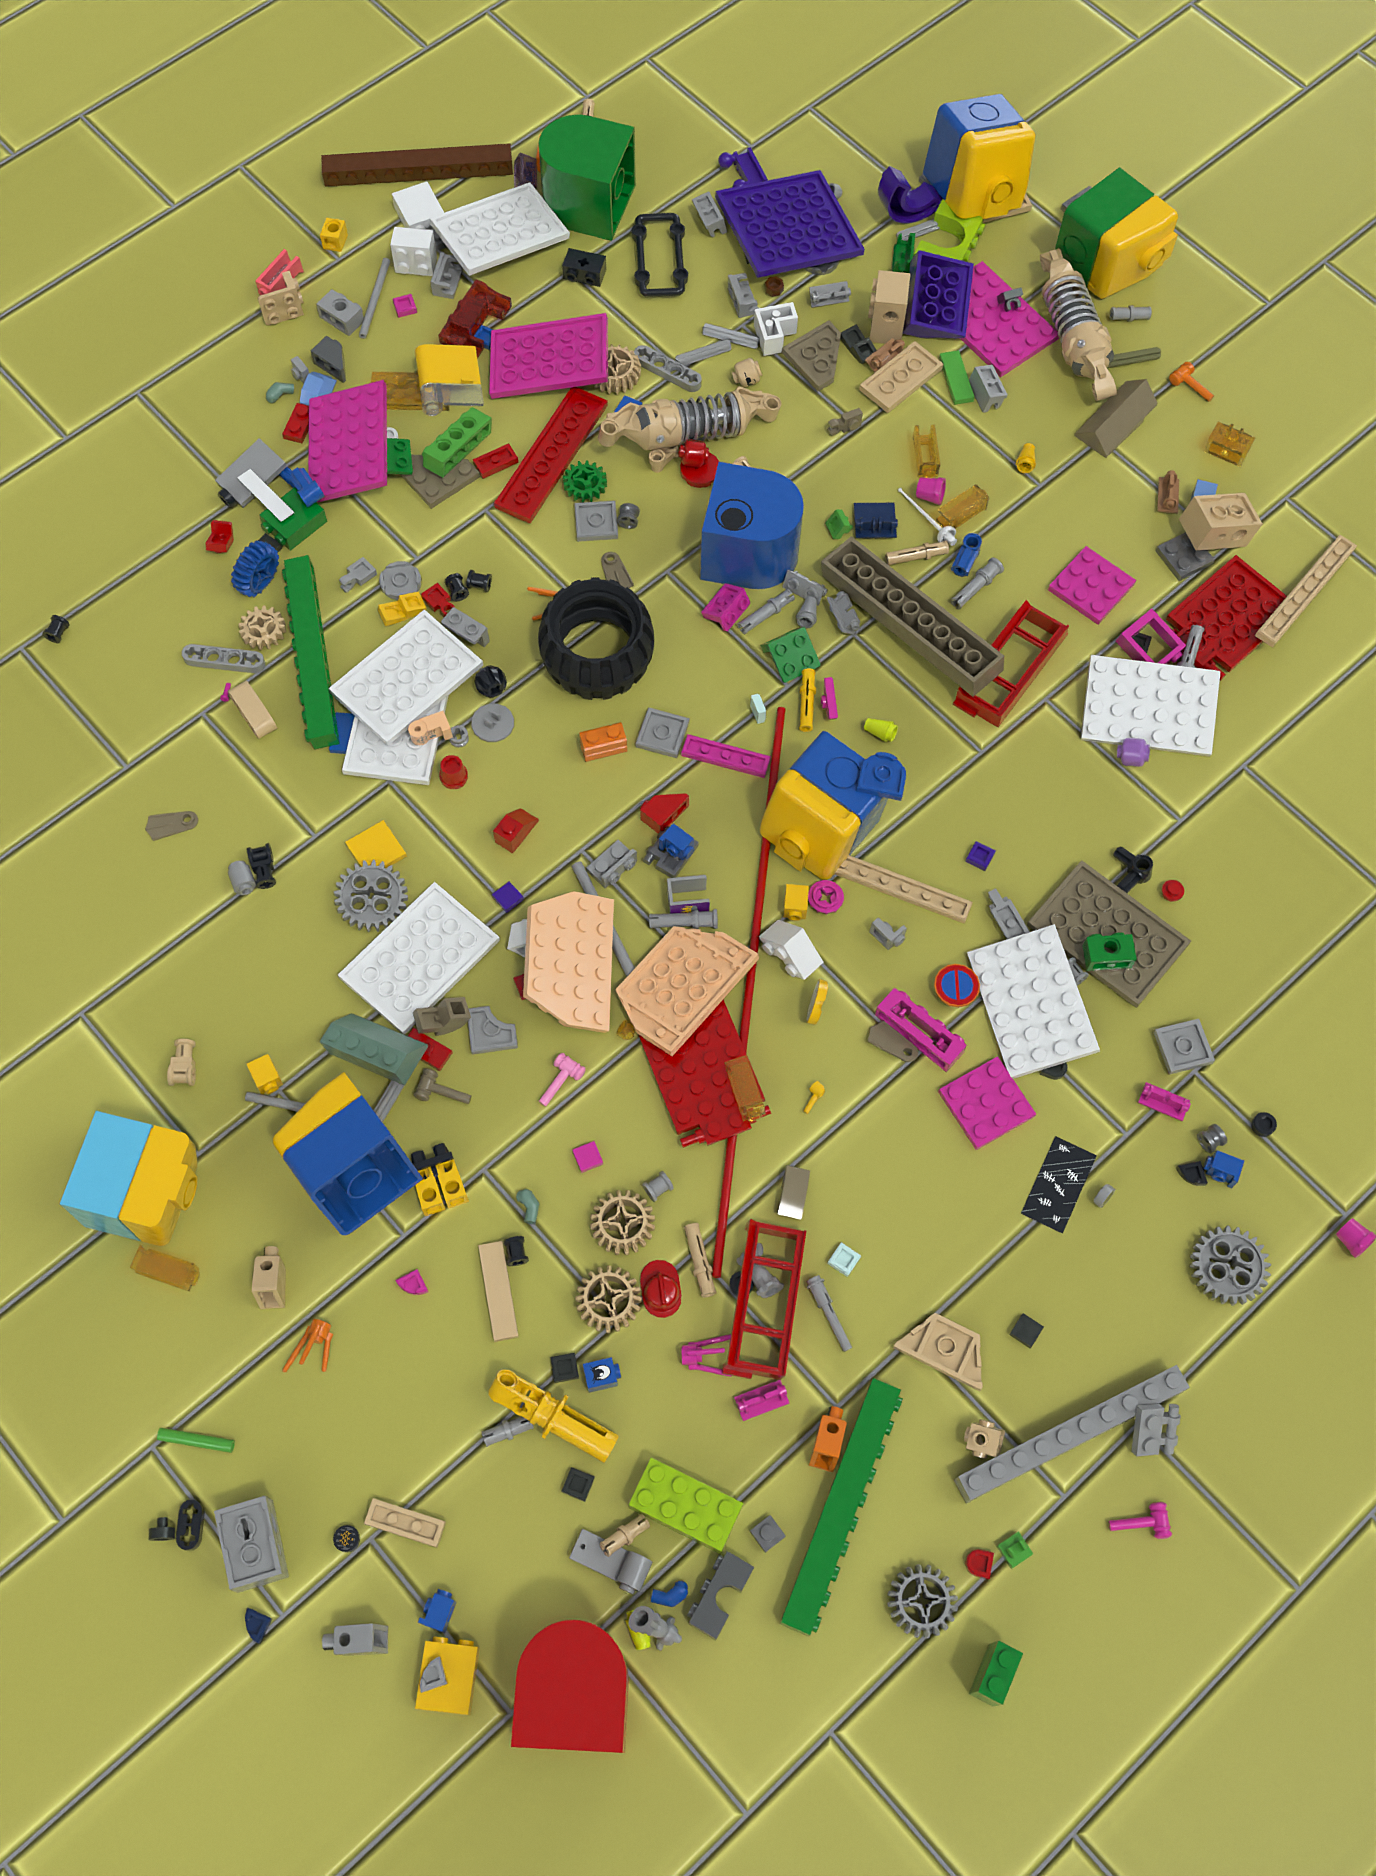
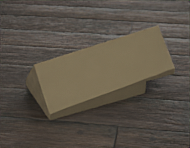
M1147 379L1126 381L1117 390V395L1110 397L1074 436L1107 458L1143 423L1144 418L1157 406L1158 403Z

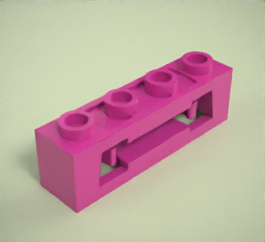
M894 988L877 1006L875 1016L885 1021L909 1040L920 1052L946 1073L964 1053L967 1045L963 1038L947 1030L942 1021L933 1019L928 1015V1011L923 1006H917L913 1003L905 992ZM905 1013L909 1016V1020H911L914 1024H916L934 1040L938 1041L936 1043L937 1046H934L932 1044L934 1042L932 1039H930L927 1035H925L922 1031H920L917 1027H915L912 1023H910L907 1019L904 1018Z

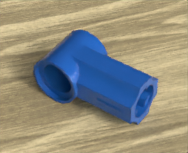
M297 467L292 470L289 478L307 507L325 497L316 481L311 479L305 468Z
M969 533L964 537L963 544L951 567L955 575L960 577L968 576L975 559L979 556L982 539L978 534Z

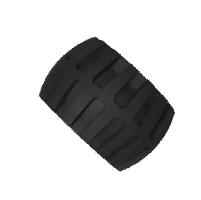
M591 577L590 580L574 581L570 586L565 589L562 588L554 595L553 600L548 603L542 614L538 632V645L542 661L548 673L556 683L561 684L564 690L573 695H580L588 700L593 698H603V700H606L619 693L622 695L631 689L633 683L639 682L645 674L653 655L654 629L647 608L631 589L621 586L619 582L612 579L608 581L602 580L599 577ZM595 620L611 622L622 628L629 636L627 644L621 650L605 658H586L577 655L566 647L563 641L573 628L584 622Z

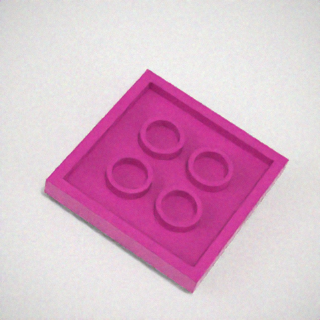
M1085 546L1049 585L1048 591L1099 625L1131 590L1136 580Z
M999 1057L940 1088L938 1091L976 1150L1036 1116L1035 1111L1013 1078L1010 1077L1009 1072Z

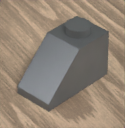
M325 336L310 350L313 362L344 383L346 381L343 347L337 340Z

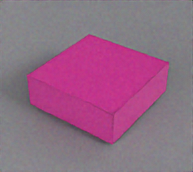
M412 294L392 298L398 318L417 313Z
M595 1141L573 1149V1154L581 1173L603 1165V1160Z

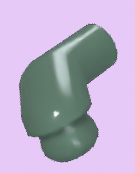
M275 382L267 390L266 400L269 403H275L283 393L293 394L294 384Z
M528 1189L518 1191L516 1194L517 1201L523 1203L527 1208L524 1222L536 1224L540 1206L532 1191Z

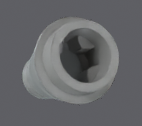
M807 597L796 615L797 623L801 627L811 628L817 621V600L814 597Z

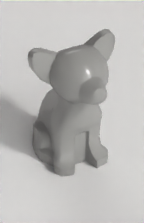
M757 1243L755 1256L761 1257L763 1245ZM744 1252L737 1258V1263L742 1266ZM754 1264L752 1281L757 1287L756 1293L758 1296L768 1298L783 1289L784 1284L780 1283L777 1277H773L764 1266Z
M647 1606L637 1607L629 1617L630 1629L634 1632L646 1633L648 1636L657 1638L656 1648L662 1651L664 1645L670 1646L674 1642L680 1643L682 1641V1637L678 1634V1629L674 1625L675 1618L673 1617L668 1618L665 1622L658 1613H654L653 1609Z

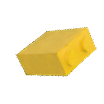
M433 1637L432 1642L425 1641L415 1709L471 1715L480 1652L479 1647H474V1641L459 1640L458 1645L448 1644V1638ZM441 1657L448 1684L421 1693L420 1680L425 1668L432 1660Z

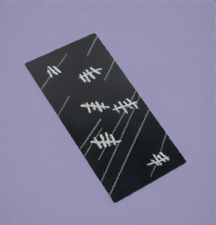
M1055 1136L1021 1214L1063 1233L1096 1159V1155Z

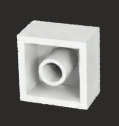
M394 227L390 246L395 273L433 276L437 262L433 230Z

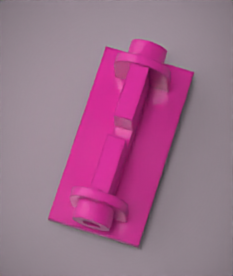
M1147 1082L1138 1101L1139 1104L1180 1121H1183L1185 1113L1188 1112L1191 1105L1190 1100Z
M781 1380L734 1397L743 1421L790 1404L786 1388L782 1385Z

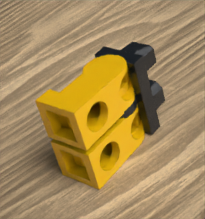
M445 1143L432 1147L435 1157L426 1159L423 1150L411 1154L412 1164L423 1178L415 1186L425 1217L446 1210L438 1185H441L448 1209L469 1202L452 1152H449Z

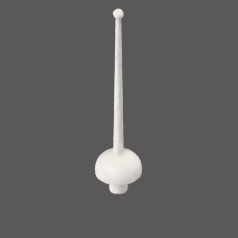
M902 488L898 489L939 531L937 535L938 542L946 540L951 546L957 543V539L954 537L956 534L954 527L945 526L942 528L904 493Z

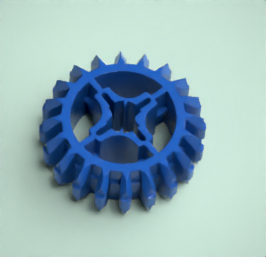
M257 540L254 543L251 542L240 553L239 558L236 559V564L233 566L234 571L231 573L233 587L241 594L249 597H255L258 593H262V590L266 589L274 578L275 572H277L276 568L279 565L278 551L267 542Z

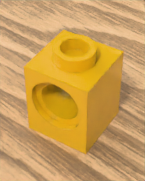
M326 218L320 233L322 247L326 250L342 252L348 236L346 223L343 220Z
M786 884L783 918H788L792 921L806 919L809 886Z
M268 1054L246 1064L262 1095L265 1093L271 1094L283 1085Z

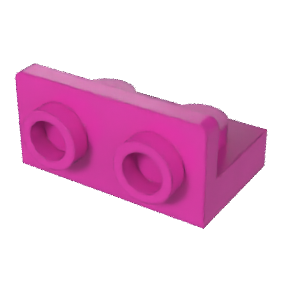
M725 583L701 613L705 619L720 622L722 629L728 631L750 605V600L744 588Z

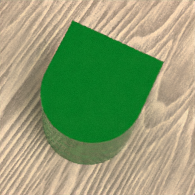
M568 115L556 119L542 131L539 138L538 147L543 199L567 230L612 241L636 186L635 127L588 115Z

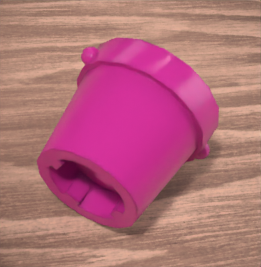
M921 477L917 484L916 497L941 505L946 489V479L941 477Z
M1353 1218L1336 1233V1236L1355 1258L1360 1256L1376 1240V1235L1372 1231L1370 1232Z

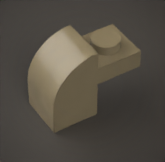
M465 997L444 998L437 1007L416 1008L413 1012L418 1033L434 1032L435 1036L451 1033L464 1026L471 1018Z

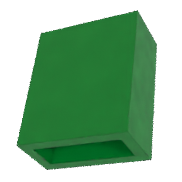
M295 487L280 498L294 512L292 515L280 521L268 508L259 514L262 529L267 534L271 533L282 547L285 546L290 551L328 522L325 510L317 503L307 507Z
M1001 1641L990 1643L969 1694L991 1706L1003 1705L1023 1653Z

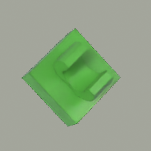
M836 509L825 523L833 539H840L844 533H849L853 528V525H850L848 521L849 518L840 509Z
M1019 1531L996 1546L1011 1569L1033 1555V1552Z

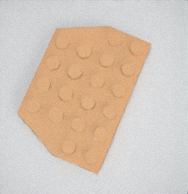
M573 891L533 904L527 909L523 997L531 1003L537 1004L545 1013L549 1012L563 1026L602 1033L609 1031L614 899Z
M673 926L615 990L636 1033L673 1056L759 960V955L723 932L715 931L714 934L701 932V929H685L684 927Z

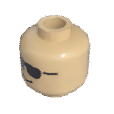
M752 358L736 363L734 366L735 371L732 372L735 383H740L743 388L758 383L760 376H762L758 361H754Z

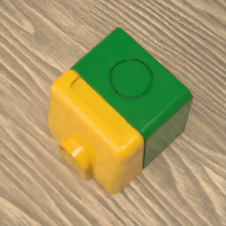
M1119 167L1066 208L1055 249L1059 248L1063 258L1071 264L1073 270L1082 274L1086 288L1098 298L1104 299L1146 279L1171 256L1178 236L1174 232L1178 214L1175 209L1157 195L1154 196L1153 192Z

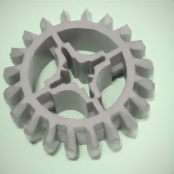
M917 1564L915 1566V1574L910 1567H907L905 1570L908 1577L900 1572L897 1574V1577L901 1583L897 1581L891 1582L892 1587L897 1589V1591H888V1596L894 1597L895 1601L888 1602L887 1606H896V1611L890 1613L891 1618L897 1615L900 1616L901 1619L896 1623L897 1627H900L903 1623L907 1624L904 1633L908 1634L914 1628L915 1638L920 1636L921 1630H923L925 1639L930 1638V1629L935 1636L940 1635L938 1625L943 1630H947L948 1625L944 1620L953 1622L955 1619L948 1613L949 1611L956 1612L958 1610V1607L950 1605V1602L958 1600L956 1595L949 1596V1592L953 1591L955 1586L950 1585L946 1588L944 1583L949 1580V1577L945 1576L940 1580L938 1578L941 1574L940 1569H937L932 1575L930 1565L925 1567L923 1573L921 1565ZM916 1580L915 1595L902 1599L906 1585ZM924 1580L933 1583L939 1589L941 1595L929 1593ZM920 1593L923 1594L924 1599L935 1600L926 1604V1609L922 1608V1604L910 1602L920 1598ZM943 1604L940 1616L933 1623H929L931 1606ZM903 1607L916 1609L921 1623L912 1620L906 1614Z

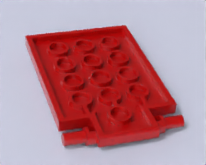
M1235 555L1167 615L1166 620L1179 630L1178 632L1176 629H1171L1185 645L1191 625H1199L1205 629L1194 666L1200 669L1220 671L1219 681H1221L1226 674L1215 666L1216 663L1213 659L1230 673L1263 643L1255 635L1285 600L1287 595L1239 556Z
M724 999L673 1056L638 1034L677 1134L680 1135L700 1127V1129L694 1131V1134L680 1139L683 1148L697 1142L699 1144L706 1142L707 1146L738 1135L752 1129L750 1124L757 1122V1119L771 1114L768 1105L754 1111L752 1109L744 1110L765 1102V1097Z

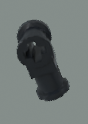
M270 843L253 849L248 847L249 862L257 877L256 887L268 889L276 885V879L272 876L274 858Z

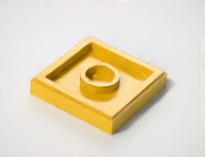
M384 820L345 842L360 867H363V860L367 862L368 866L375 860L376 866H379L383 861L386 869L407 857L406 852Z

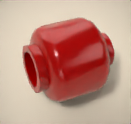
M688 439L684 445L679 446L678 457H681L683 465L700 468L703 464L707 463L709 448L706 447L705 442Z

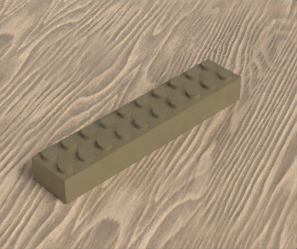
M852 536L821 561L822 576L840 591L847 593L851 600L971 696L974 697L1004 671L1003 654Z

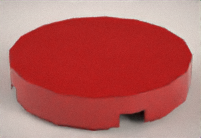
M709 452L707 463L703 464L700 468L685 466L681 462V477L687 481V484L693 487L705 488L711 486L715 479L719 460Z

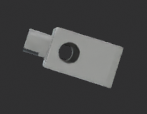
M373 1623L335 1626L334 1633L323 1635V1650H334V1655L342 1656L388 1654V1626Z

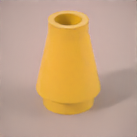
M1031 443L1024 444L1016 460L1017 469L1021 473H1030L1036 466L1035 446Z

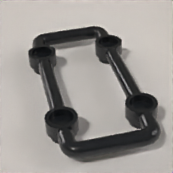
M675 213L638 215L635 218V225L631 229V234L636 242L638 267L634 274V281L639 287L640 294L645 297L679 296L683 294L685 284L688 282V271L684 268L682 239L685 236V226L680 223V217ZM673 221V224L670 226V237L674 240L676 259L673 281L678 288L647 289L646 286L650 282V274L645 270L644 240L647 237V229L642 225V222Z

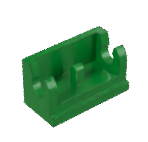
M902 233L898 235L897 243L894 244L892 272L909 273L910 262L914 254L916 233H910L907 241L902 240Z

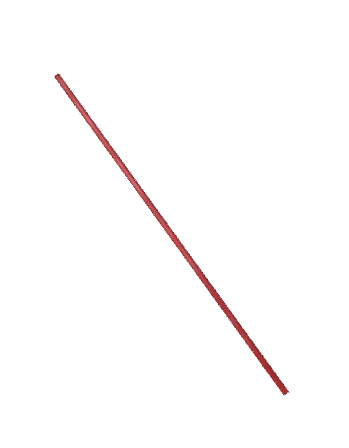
M784 707L777 708L766 808L778 782L786 712ZM763 836L750 939V949L758 953L771 843ZM757 962L746 973L739 1034L746 1054ZM737 1135L727 1138L712 1267L713 1278H721Z

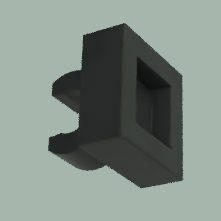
M1022 287L1005 291L997 296L999 304L1005 302L1004 309L1006 312L1011 310V302L1015 304L1016 309L1021 307V302L1018 298L1023 295Z

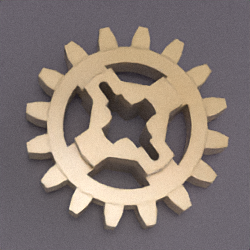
M263 605L262 610H259L256 606L254 607V612L247 610L248 616L241 617L243 623H239V633L244 643H249L252 649L256 645H258L259 650H262L263 646L271 649L270 644L278 645L277 639H284L282 634L286 632L284 618H282L279 611L275 613L273 607L267 610L266 606Z

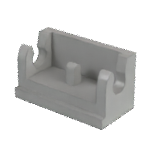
M709 191L692 199L711 237H715L714 231L716 229H719L722 235L727 233L724 219Z
M444 252L440 253L431 279L433 296L454 299L463 267L452 263V261L458 262L453 255H447Z
M745 273L728 275L727 289L739 318L754 315L755 309H759L748 280L739 282L741 279L747 278Z
M993 365L977 366L974 368L969 382L982 412H988L992 404H994L995 409H998L1004 398H1007L1008 395Z

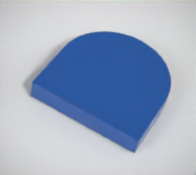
M878 752L863 761L856 791L901 801L906 780V769L893 754Z

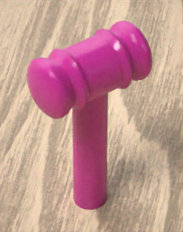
M1155 1502L1149 1505L1151 1516L1108 1521L1110 1531L1153 1527L1155 1531L1154 1537L1157 1539H1167L1172 1536L1168 1511L1166 1510L1167 1504L1164 1502Z

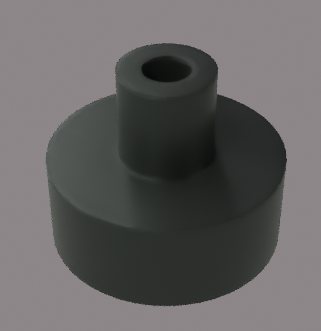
M157 1518V1527L149 1529L148 1540H174L175 1528L168 1527V1518Z

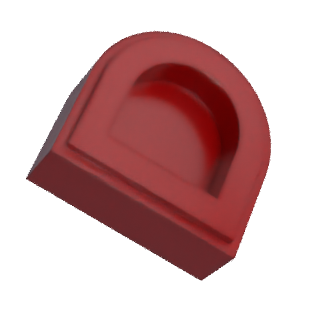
M980 1549L973 1550L967 1555L965 1560L967 1571L975 1577L989 1580L994 1553Z

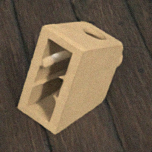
M274 1246L265 1247L264 1256H257L254 1262L252 1293L260 1309L285 1308L286 1269L281 1257L278 1256L279 1249Z

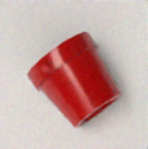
M448 755L442 759L439 775L442 785L449 789H459L466 784L468 771L458 756Z

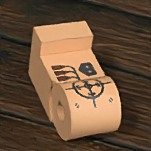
M444 710L412 722L408 727L411 741L419 746L440 736H443L445 740L453 738Z

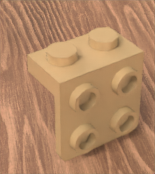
M290 271L282 273L286 288L258 297L266 325L277 324L304 315L301 304L304 303L300 291L297 292V290H300L297 279L292 278Z

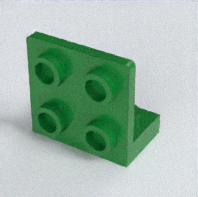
M387 438V474L412 475L413 466L410 440Z
M805 627L795 628L760 645L763 653L770 652L783 683L801 676L803 669H816L821 665Z

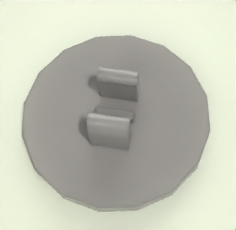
M487 704L475 711L471 726L474 734L479 739L486 742H499L511 734L514 728V717L511 711L503 705Z

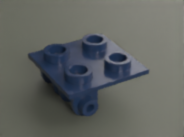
M895 502L854 503L856 538H897L896 527H898V519L895 516Z

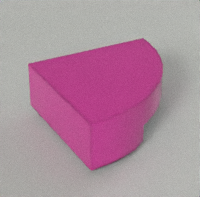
M418 1269L395 1280L398 1286L409 1294L422 1295L429 1292Z

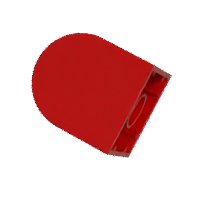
M565 1620L545 1627L529 1641L517 1667L511 1747L625 1753L629 1689L628 1669L621 1650L607 1632L586 1621Z

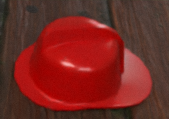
M665 1260L649 1262L643 1268L640 1279L645 1308L655 1317L666 1318L672 1316L679 1309L682 1297L677 1270L671 1263Z

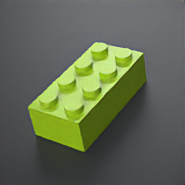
M652 1457L629 1503V1509L643 1514L645 1517L719 1554L722 1553L743 1507L742 1502Z

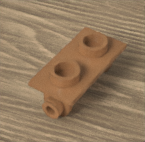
M892 338L865 359V361L875 373L902 352L905 343L902 339L894 340Z
M1170 470L1165 477H1159L1157 511L1178 514L1179 479H1177L1175 471Z

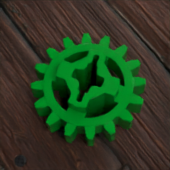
M586 460L585 464L578 461V466L571 464V470H565V476H563L564 491H567L568 497L574 495V501L581 498L582 503L585 502V499L593 502V497L599 499L600 493H605V487H607L606 472H603L602 466L597 468L596 462L589 465L588 460Z

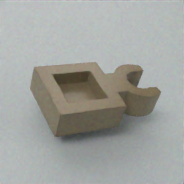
M860 408L841 414L840 419L828 421L830 427L827 430L830 435H836L841 430L845 433L861 427L862 411Z

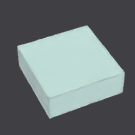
M759 694L751 695L750 707L757 724L763 723L766 719L765 706Z
M841 1242L827 1264L848 1277L860 1260L861 1255Z

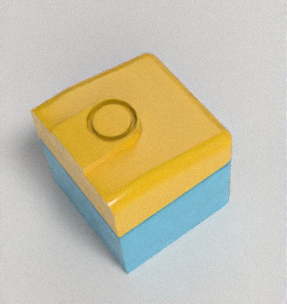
M95 1111L60 1205L86 1228L157 1246H165L171 1240L181 1210L186 1211L190 1207L196 1193L197 1176L195 1171L198 1165L196 1147L183 1132L155 1125L153 1127L151 1124Z

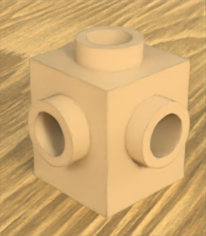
M980 1419L979 1423H971V1427L968 1426L965 1431L964 1441L967 1442L966 1448L973 1450L972 1455L987 1458V1455L997 1457L1001 1453L1005 1430L995 1428V1423ZM982 1435L985 1437V1442L981 1439Z

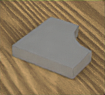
M490 1006L469 1009L471 1018L468 1020L472 1055L518 1048L515 1024H506L497 1020L492 1014Z

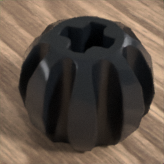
M488 665L481 668L476 674L475 685L477 691L482 696L494 698L501 695L503 690L506 689L507 680L505 673L499 667Z

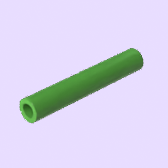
M160 1428L157 1434V1440L229 1453L233 1452L235 1440L166 1428Z

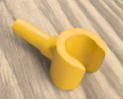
M819 1081L813 1083L809 1088L814 1095L803 1110L806 1114L810 1112L814 1103L825 1093L824 1086Z

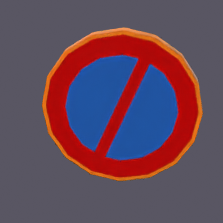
M951 964L938 972L935 977L934 988L936 995L943 1003L959 1008L974 1002L979 994L980 983L978 976L972 969L961 964Z

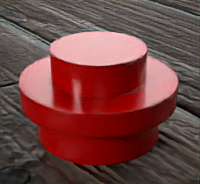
M1168 880L1163 884L1161 891L1166 900L1174 902L1183 897L1185 889L1179 881Z

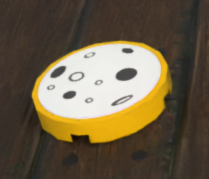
M819 979L815 986L806 1020L809 1024H817L820 1018L821 1008L828 991V982Z

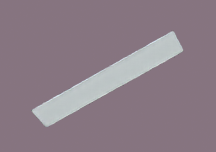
M251 469L237 477L280 521L294 513Z

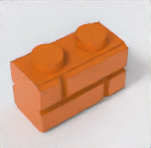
M621 722L611 726L607 725L579 732L580 745L585 762L627 752V739Z

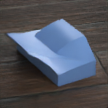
M309 373L301 389L300 404L309 406L310 398L332 393L337 380L321 373Z

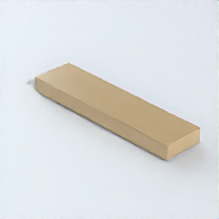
M498 1241L478 1245L494 1342L518 1338L503 1242Z

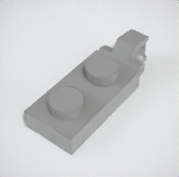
M996 888L988 892V896L993 903L989 906L990 912L1006 939L1030 932L1011 899H1008L1007 896L1002 899Z

